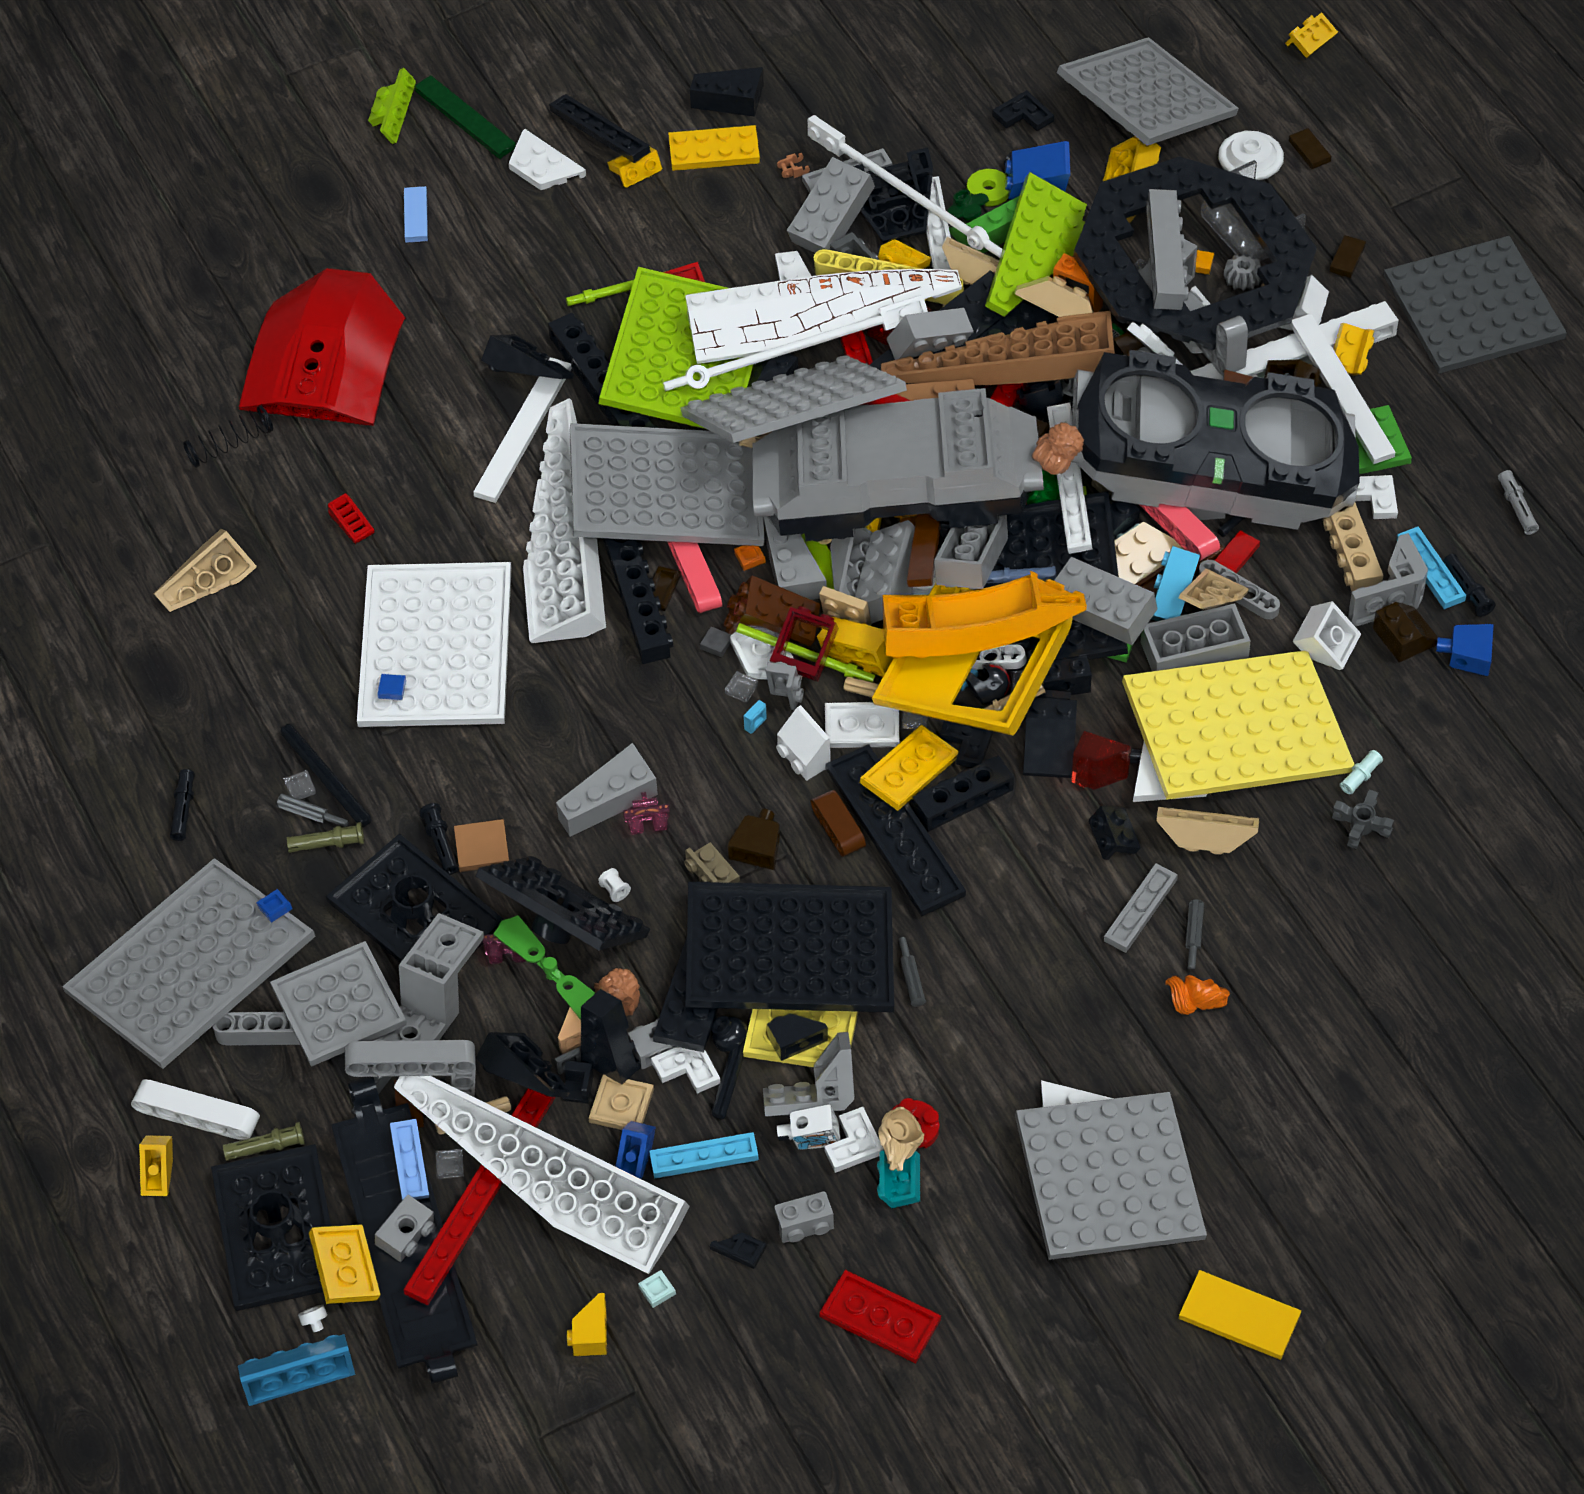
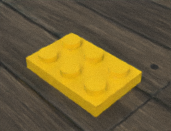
M363 1225L311 1228L309 1236L326 1304L378 1300L380 1291Z

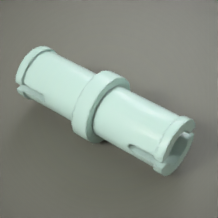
M1370 750L1360 763H1356L1352 767V772L1340 783L1341 789L1349 795L1353 794L1363 781H1367L1371 777L1370 773L1383 761L1382 756L1377 751Z

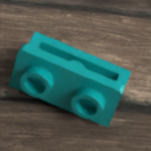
M881 1150L880 1160L877 1162L880 1174L877 1186L879 1198L891 1208L920 1202V1154L915 1151L910 1158L905 1159L903 1171H897L896 1169L891 1171L885 1150Z

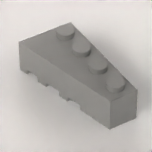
M763 516L764 535L775 585L810 600L820 599L819 593L822 587H827L826 579L800 534L780 536L770 518Z
M630 744L556 802L558 819L570 837L658 795L656 777L634 744Z

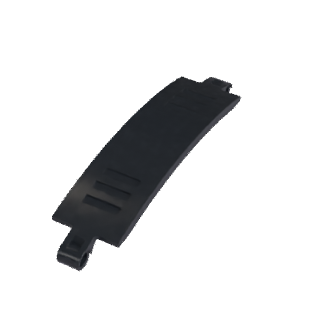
M374 1077L352 1080L348 1083L356 1116L353 1119L331 1124L357 1222L358 1225H363L380 1291L379 1302L397 1367L402 1368L424 1362L431 1384L458 1377L452 1354L478 1346L454 1264L429 1305L404 1294V1288L443 1227L424 1158L429 1198L418 1199L417 1201L434 1212L433 1223L435 1225L428 1236H422L419 1239L415 1252L410 1257L406 1256L402 1262H399L375 1245L376 1232L402 1202L390 1123L412 1120L409 1105L406 1103L383 1109ZM405 1226L402 1227L400 1231L403 1233H410L413 1231V1229L411 1227Z

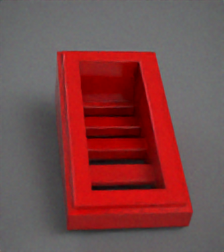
M346 493L328 503L329 515L355 544L375 533L374 528ZM361 526L364 527V528L360 529L359 531H357V532H355V533L353 532L354 530H356L357 528H359V527H361Z

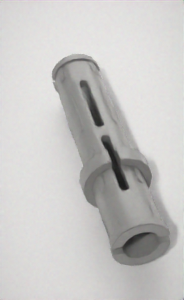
M1503 471L1498 475V480L1504 488L1506 500L1510 501L1525 534L1531 535L1539 530V525L1536 523L1527 505L1522 487L1518 486L1512 471Z

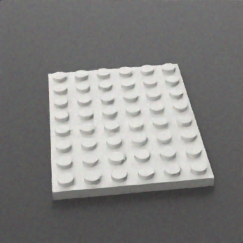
M511 562L368 565L357 712L358 727L505 724ZM381 674L406 675L403 700L378 699L377 693Z

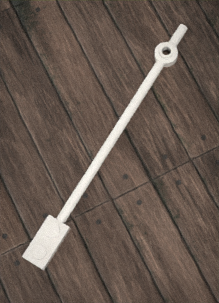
M815 115L808 118V136L812 140L818 142L838 157L845 153L858 163L863 164L865 168L965 234L970 247L976 250L985 248L1000 258L1003 249L989 240L987 232L982 227H969L845 143V135Z
M919 295L878 308L879 316L708 369L701 365H693L687 369L685 376L663 382L664 390L669 391L685 385H689L692 388H702L707 385L710 377L883 324L884 331L895 328L905 315L928 312L924 297ZM695 372L700 374V379L698 381H695L693 379V374Z

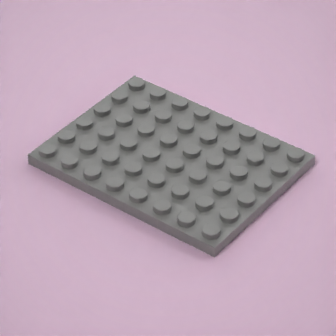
M845 355L837 357L836 361L831 363H817L811 369H797L794 371V374L788 376L786 374L776 375L771 381H756L752 383L751 387H736L730 390L731 393L724 395L717 393L710 395L709 399L704 401H690L687 406L681 407L683 417L735 443L907 391L905 381L896 378V376L887 374Z
M570 423L573 537L750 546L764 545L763 517H755L753 507V448L739 446V441L732 443L711 431Z
M214 858L62 987L66 994L164 1069L316 936L311 928L289 912L271 923L256 904L266 895Z

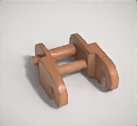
M794 153L787 155L785 159L777 162V167L783 170V178L791 176L796 178L809 173V166H805V170H803L802 166H794V163L802 161V153L798 154V158Z

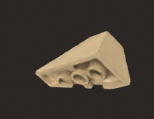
M220 529L154 595L171 612L204 596L216 593L225 587L239 583L257 566L228 532Z
M1205 569L1180 594L1179 599L1200 609L1208 610L1241 600L1248 593L1249 588L1209 569Z

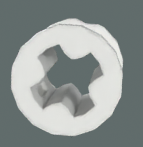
M615 868L603 872L598 879L599 885L607 889L611 900L614 902L623 900L631 890L629 884L624 883L620 879Z

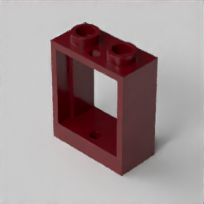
M798 606L797 609L790 607L770 662H783L787 665L796 666L799 676L818 682L839 628L836 622H834V618L828 615L821 614L819 617L811 614L812 611L805 607ZM797 620L828 631L815 666L784 656Z

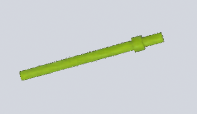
M634 280L593 291L592 289L584 290L582 294L566 297L567 306L583 302L588 304L595 302V299L629 291L632 289Z
M739 623L736 630L740 634L774 647L778 640V637ZM788 642L785 650L813 662H816L819 653ZM827 657L824 665L844 673L845 677H855L872 683L875 679L874 674L858 669L857 665L850 662L845 664Z

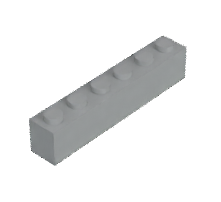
M1149 189L1146 202L1154 309L1182 310L1184 300H1188V287L1184 285L1187 280V269H1183L1186 255L1181 250L1184 245V234H1180L1183 219L1179 217L1181 200H1177V190Z

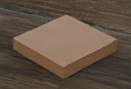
M504 819L454 826L460 872L478 870L480 867L509 861Z

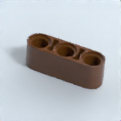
M835 790L810 800L814 814L842 857L866 847V841L860 828Z

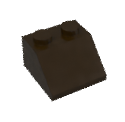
M1394 602L1375 612L1373 629L1399 663L1436 646L1437 635L1415 607Z

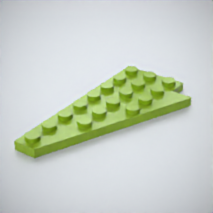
M1029 172L1025 177L985 304L987 308L1005 317L1024 300L1015 295V289L1018 285L1052 276L1053 268L1064 253L1073 256L1074 249L1085 224V221L1082 219L1087 206L1086 203Z

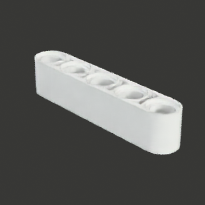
M147 1079L141 1081L131 1102L132 1107L141 1113L237 1140L251 1138L260 1118L259 1113L252 1108Z

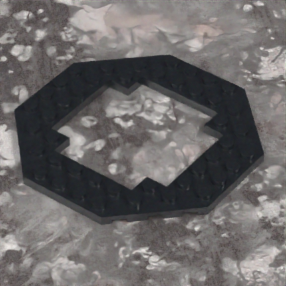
M1179 156L1101 182L1074 249L1073 257L1118 322L1127 324V321L1134 322L1140 326L1143 323L1154 333L1158 334L1161 331L1171 334L1173 339L1190 343V341L1203 344V348L1214 350L1216 349L1217 325L1236 316H1241L1245 320L1248 328V338L1291 323L1317 247L1271 184ZM1149 189L1177 190V200L1201 194L1211 210L1231 203L1273 262L1259 267L1257 270V275L1265 286L1192 311L1188 309L1184 302L1182 310L1154 309L1153 292L1118 243L1119 240L1133 236L1134 229L1126 218L1146 212Z

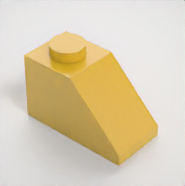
M145 1136L139 1144L141 1196H168L173 1163L172 1136Z
M599 1293L572 1319V1329L567 1330V1345L573 1347L574 1356L607 1355L605 1293Z

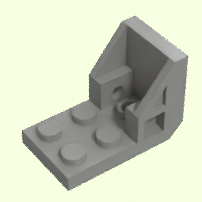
M1409 533L1400 535L1388 566V573L1390 575L1388 581H1382L1376 585L1366 588L1361 587L1352 591L1348 619L1355 627L1373 622L1377 610L1394 602L1415 607V609L1419 607L1423 599L1428 568Z
M837 1033L814 1063L815 1084L799 1082L794 1086L784 1087L782 1084H773L768 1086V1088H763L765 1116L789 1115L794 1111L829 1104L833 1111L845 1110L854 1100L849 1033Z

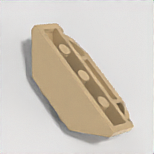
M946 238L942 249L951 270H958L963 284L970 285L975 283L990 270L995 274L999 263L998 259L957 242L952 238Z
M1049 276L1018 285L1015 289V295L1058 317L1094 313L1090 299L1086 296L1087 292L1079 287L1072 289L1066 286L1067 282L1057 276H1054V278Z
M1158 807L1156 820L1178 847L1185 848L1188 851L1207 850L1213 854L1232 852L1257 834L1259 818L1174 808L1168 809L1164 807Z

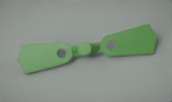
M518 915L502 920L494 932V936L527 962H538L537 964L544 970L546 978L557 983L558 993L581 1020V1006L595 992L576 977L571 975L565 976L558 969L555 958L544 957V946ZM536 951L538 954L531 956L530 952ZM566 985L573 986L570 990L564 989Z

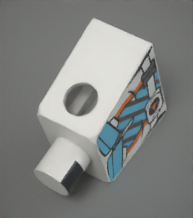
M830 1104L791 1112V1124L777 1125L779 1141L793 1139L798 1149L825 1148L826 1145L841 1140L839 1120Z

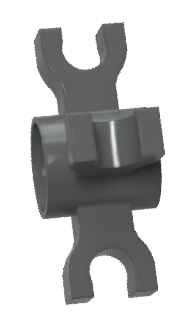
M1369 789L1364 803H1359L1354 808L1341 801H1336L1332 819L1351 823V832L1347 846L1357 849L1361 837L1368 835L1372 830L1384 837H1390L1394 820L1375 816L1374 808L1377 804L1376 799L1379 792Z

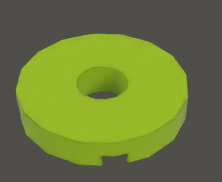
M996 169L979 170L968 179L967 190L973 195L979 193L986 194L989 201L985 203V206L1000 205L1009 197V190H1005L1007 175ZM992 186L994 188L991 190H987L984 187Z

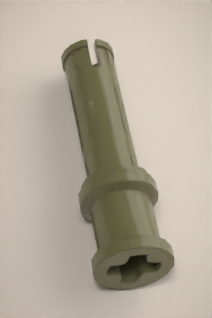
M361 822L357 823L356 826L343 828L336 826L333 830L287 837L289 853L336 845V847L343 848L346 844L359 842L361 845L365 843Z
M297 1122L295 1126L280 1130L277 1127L271 1130V1133L223 1144V1151L226 1161L272 1149L283 1151L284 1147L296 1144L302 1146L305 1145L301 1124Z

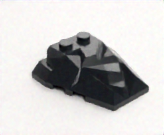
M928 147L907 152V162L883 167L887 172L930 200L933 165ZM863 164L853 166L865 172ZM867 171L866 173L871 175L875 187L860 211L882 243L927 233L929 210L873 172Z

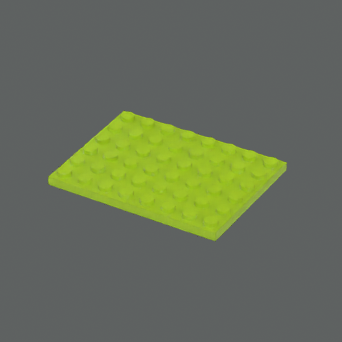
M638 267L598 404L704 428L683 417L681 407L687 406L688 402L693 400H707L713 394L722 393L724 395L731 393L730 390L736 387L747 388L754 364L710 377L707 385L702 388H692L689 385L665 391L663 382L685 376L687 369L693 365H701L708 369L740 359L734 358L697 364L687 314L685 295L729 288ZM695 372L693 374V379L695 381H698L700 379V374Z

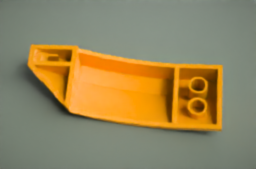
M1030 571V575L1007 583L961 593L942 595H882L885 655L894 658H901L903 656L927 658L928 656L960 655L1008 645L1035 636L1085 611L1087 606L1085 597L1081 592L1074 591L1070 593L1064 590L1065 585L1051 579L1046 580V582L1038 579V574Z

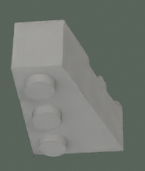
M958 308L905 315L886 339L894 359L897 360L909 356L914 358L922 355L924 352H935L951 345L961 346L965 344L974 331L965 309Z

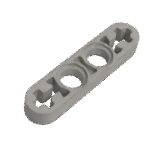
M1205 560L1199 565L1198 576L1205 569H1209L1249 588L1248 592L1255 594V597L1252 599L1243 597L1241 600L1236 601L1238 604L1264 619H1273L1278 616L1280 601L1274 595L1214 560Z

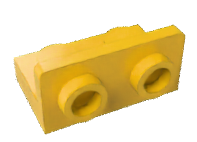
M1321 12L1315 18L1311 15L1302 23L1304 27L1301 29L1297 26L1288 34L1290 39L1285 44L1289 46L1294 43L1302 54L1308 58L1333 38L1338 31Z
M651 147V152L635 163L622 155L607 162L610 171L620 175L622 184L626 188L661 171L662 166L657 150Z
M896 239L881 245L878 254L879 260L921 269L930 266L932 259Z
M1340 323L1333 350L1349 375H1361L1368 364L1366 357L1368 350L1371 349L1374 343V330Z

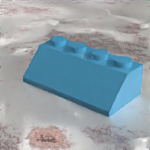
M345 1334L340 1336L331 1335L323 1341L313 1344L304 1343L296 1349L277 1351L271 1356L262 1359H250L244 1364L238 1365L240 1380L249 1406L356 1375Z

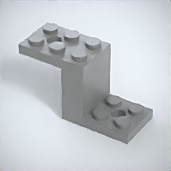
M438 913L399 964L400 1009L406 1018L407 1025L378 1037L374 1041L440 1040L459 1014L458 972L484 939V932ZM453 941L454 944L446 946L442 942ZM414 1033L417 1035L414 1038L404 1037L405 1034Z

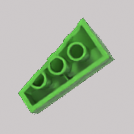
M1019 196L965 224L971 228L975 226L982 227L987 232L989 240L999 246L1006 240ZM954 227L949 228L950 234L958 242L970 247L965 234ZM983 248L982 250H978V251H980V252H982V253H985V252H987L988 250L985 249V248Z

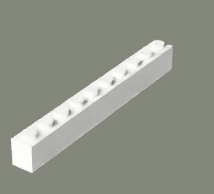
M1384 301L1319 325L1331 347L1334 348L1340 323L1374 330L1373 337L1374 343L1396 335L1398 319ZM1293 333L1276 341H1270L1265 345L1248 349L1246 367L1236 372L1252 377L1264 378L1268 360L1300 359L1310 365H1313ZM1212 363L1192 371L1190 370L1194 376L1223 380V376Z

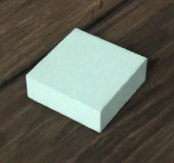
M662 1270L638 1283L639 1289L653 1308L676 1295V1290Z

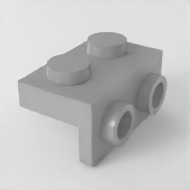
M767 662L765 671L770 694L788 697L790 709L795 710L798 702H802L804 689L800 687L801 676H798L796 666L787 665L783 662Z
M826 1192L816 1193L775 1205L782 1243L789 1241L798 1242L804 1237L814 1234L823 1235L829 1230L834 1229L833 1211Z

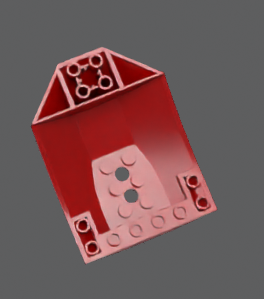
M326 268L272 303L264 318L253 350L239 410L258 412L257 406L262 405L267 413L374 426L387 369L404 319L406 320L405 316L371 273ZM319 342L324 345L323 350L320 352H313L311 350L312 345ZM310 363L318 364L314 370L306 369Z

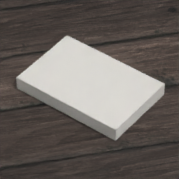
M873 702L825 703V733L830 738V748H861L868 744L870 747H896L900 744L899 710L878 706Z

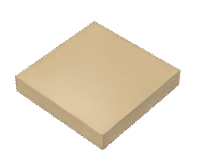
M603 1074L589 1115V1123L620 1130L630 1121L643 1124L654 1091V1085L630 1079L621 1085Z

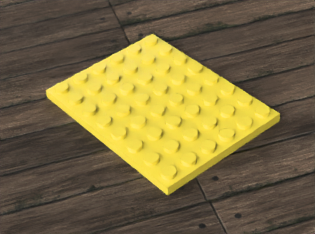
M1307 651L1123 676V686L1166 800L1351 773L1352 767L1355 765Z

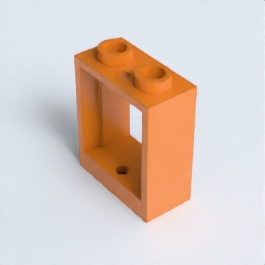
M1064 253L1053 268V278L1057 276L1066 281L1067 277L1089 286V294H1086V296L1090 299L1093 312H1099L1103 306V299L1075 258Z

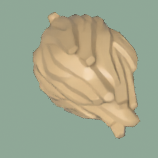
M897 1107L884 1115L878 1130L880 1144L885 1150L887 1162L890 1164L889 1169L891 1171L895 1169L903 1171L905 1159L910 1158L924 1140V1133L914 1115L904 1107Z

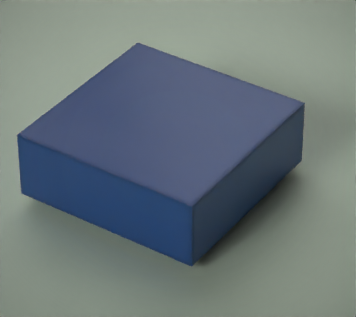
M381 674L377 693L378 699L403 700L406 675Z
M278 889L256 902L260 911L271 923L292 910L290 902Z

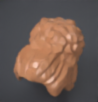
M1061 422L1051 427L1049 434L1045 433V435L1039 438L1036 442L1037 447L1032 454V458L1039 462L1042 469L1050 474H1062L1068 470L1074 457L1083 450L1084 439L1075 426Z
M615 968L603 977L599 983H595V993L602 989L620 999L626 1016L633 1015L639 1003L640 991L638 989L640 985L630 970Z

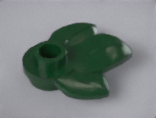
M960 190L954 194L953 205L948 209V213L957 219L963 217L965 220H974L981 215L982 210L980 206L987 203L989 198L984 193L973 195L969 190Z

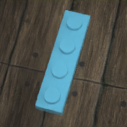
M1415 527L1397 534L1396 540L1398 541L1400 535L1409 533L1428 568L1426 584L1443 609L1464 602L1466 594L1421 529Z
M754 1132L649 1151L654 1179L759 1160Z

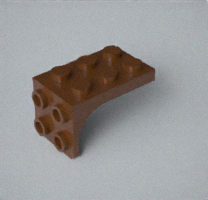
M752 575L746 583L743 582L740 585L738 592L735 595L732 594L728 600L727 608H729V613L724 621L725 632L733 634L737 630L739 623L747 626L763 627L780 634L790 607L796 609L798 606L805 607L812 611L811 614L818 616L820 603ZM797 620L790 639L811 646L815 640L817 627Z

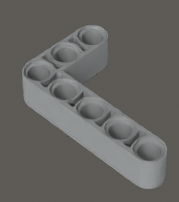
M1188 292V300H1184V303L1190 311L1204 307L1193 292ZM1236 316L1217 325L1216 349L1209 350L1203 348V344L1195 342L1222 376L1224 375V369L1236 372L1246 367L1248 328L1241 316Z
M228 1012L212 1026L216 1040L222 1045H300L284 1012Z
M468 1040L355 1041L348 1043L345 1047V1071L353 1077L450 1076V1086L474 1097L476 1075L475 1045Z

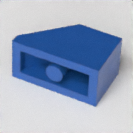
M630 1121L622 1129L616 1162L617 1168L642 1179L650 1157L649 1151L652 1150L656 1127Z

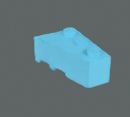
M1172 546L1170 552L1165 551L1161 565L1164 566L1162 575H1157L1153 587L1157 589L1155 599L1158 609L1152 616V620L1161 621L1181 616L1185 601L1179 599V596L1192 582L1200 558L1199 554Z

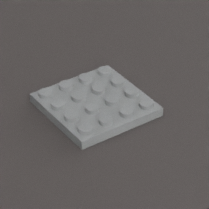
M366 941L270 982L311 1067L344 1053L348 1043L371 1041L407 1025L406 1018Z

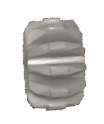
M1243 253L1241 257L1234 255L1232 259H1228L1224 269V279H1226L1227 285H1233L1234 290L1241 288L1243 292L1246 288L1253 290L1261 281L1257 275L1258 268L1262 267L1260 266L1259 259H1254L1252 255L1246 257Z

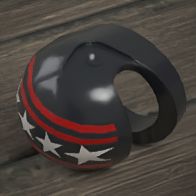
M985 663L982 664L984 675L981 679H978L969 672L965 680L982 705L992 704L993 700L997 699L998 701L1004 698L1010 689V678L1007 671L998 664Z

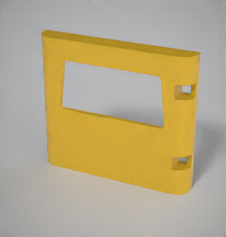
M935 583L929 595L954 594L973 590L964 587H946L936 585ZM1073 617L1033 636L1040 640L1002 711L952 705L981 651L960 655L928 656L927 658H918L916 656L894 658L872 696L873 703L878 706L1013 736L1019 729L1066 639Z

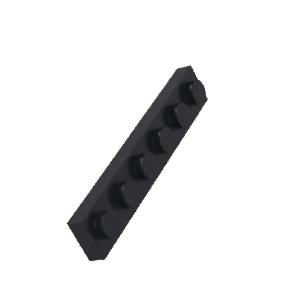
M567 94L549 104L552 113L633 163L651 152L650 146Z

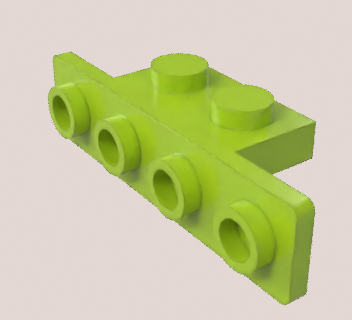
M405 68L399 70L395 84L378 89L368 119L372 126L382 124L380 131L391 144L397 143L416 84L413 76Z

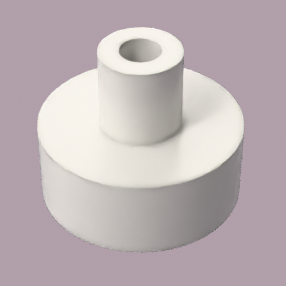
M318 1305L299 1313L298 1316L302 1326L310 1324L313 1332H317L323 1329L321 1319L325 1318L327 1313L324 1305Z

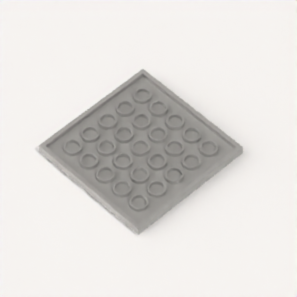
M1149 37L1059 65L1057 74L1064 78L1067 83L1074 86L1082 95H1085L1097 107L1105 111L1112 119L1120 123L1127 131L1131 132L1147 146L1236 116L1239 109Z
M1170 1092L1016 1110L1015 1118L1049 1260L1205 1240L1207 1233Z

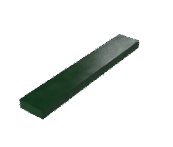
M430 75L414 86L416 93L497 158L501 159L515 149L516 143L433 76Z

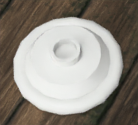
M1242 131L1234 133L1223 141L1219 147L1218 160L1224 170L1260 181L1268 179L1279 171L1284 162V152L1279 142L1270 135L1259 131Z

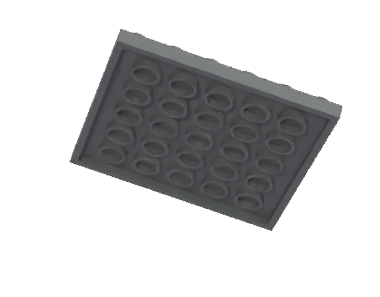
M1510 236L1384 269V278L1438 374L1566 339V330Z

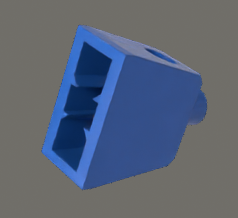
M1494 624L1456 625L1453 627L1451 639L1437 638L1436 652L1450 653L1449 666L1452 668L1488 676L1492 659Z

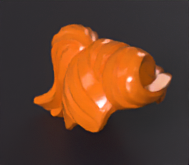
M1188 975L1185 976V983L1177 976H1172L1165 981L1166 985L1171 988L1172 1002L1175 1010L1180 1014L1188 1015L1194 1013L1197 1008L1206 1010L1225 1007L1230 995L1229 990L1219 987L1212 979L1202 981Z

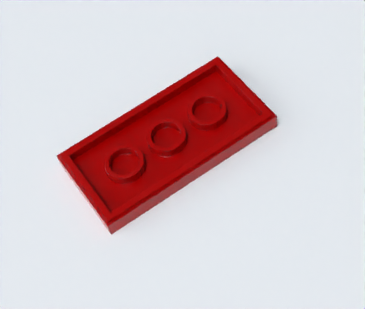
M847 1270L843 1272L819 1313L820 1318L913 1363H917L941 1321V1315Z

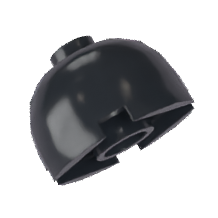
M1060 380L1028 383L1029 388L1023 390L1021 386L1016 391L1022 409L1028 414L1040 415L1041 418L1048 416L1047 407L1061 404L1064 397Z

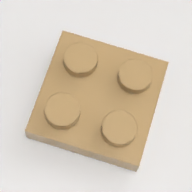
M825 586L822 587L819 595L823 614L871 626L867 601Z

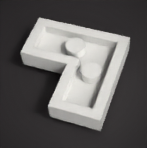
M1392 475L1360 476L1355 501H1371L1373 519L1397 518L1398 510Z
M675 1047L651 1057V1063L662 1083L686 1073L696 1093H700L721 1082L705 1050L703 1053Z
M863 1107L839 1115V1122L847 1138L825 1146V1153L835 1173L880 1156V1151L884 1150Z

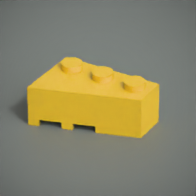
M832 616L839 629L828 656L845 664L849 662L864 668L863 670L884 677L894 657L885 655L884 629ZM824 629L817 635L821 648L828 632Z

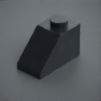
M790 1013L783 1017L778 1016L767 1023V1037L780 1060L783 1061L828 1041V1027L825 1023Z

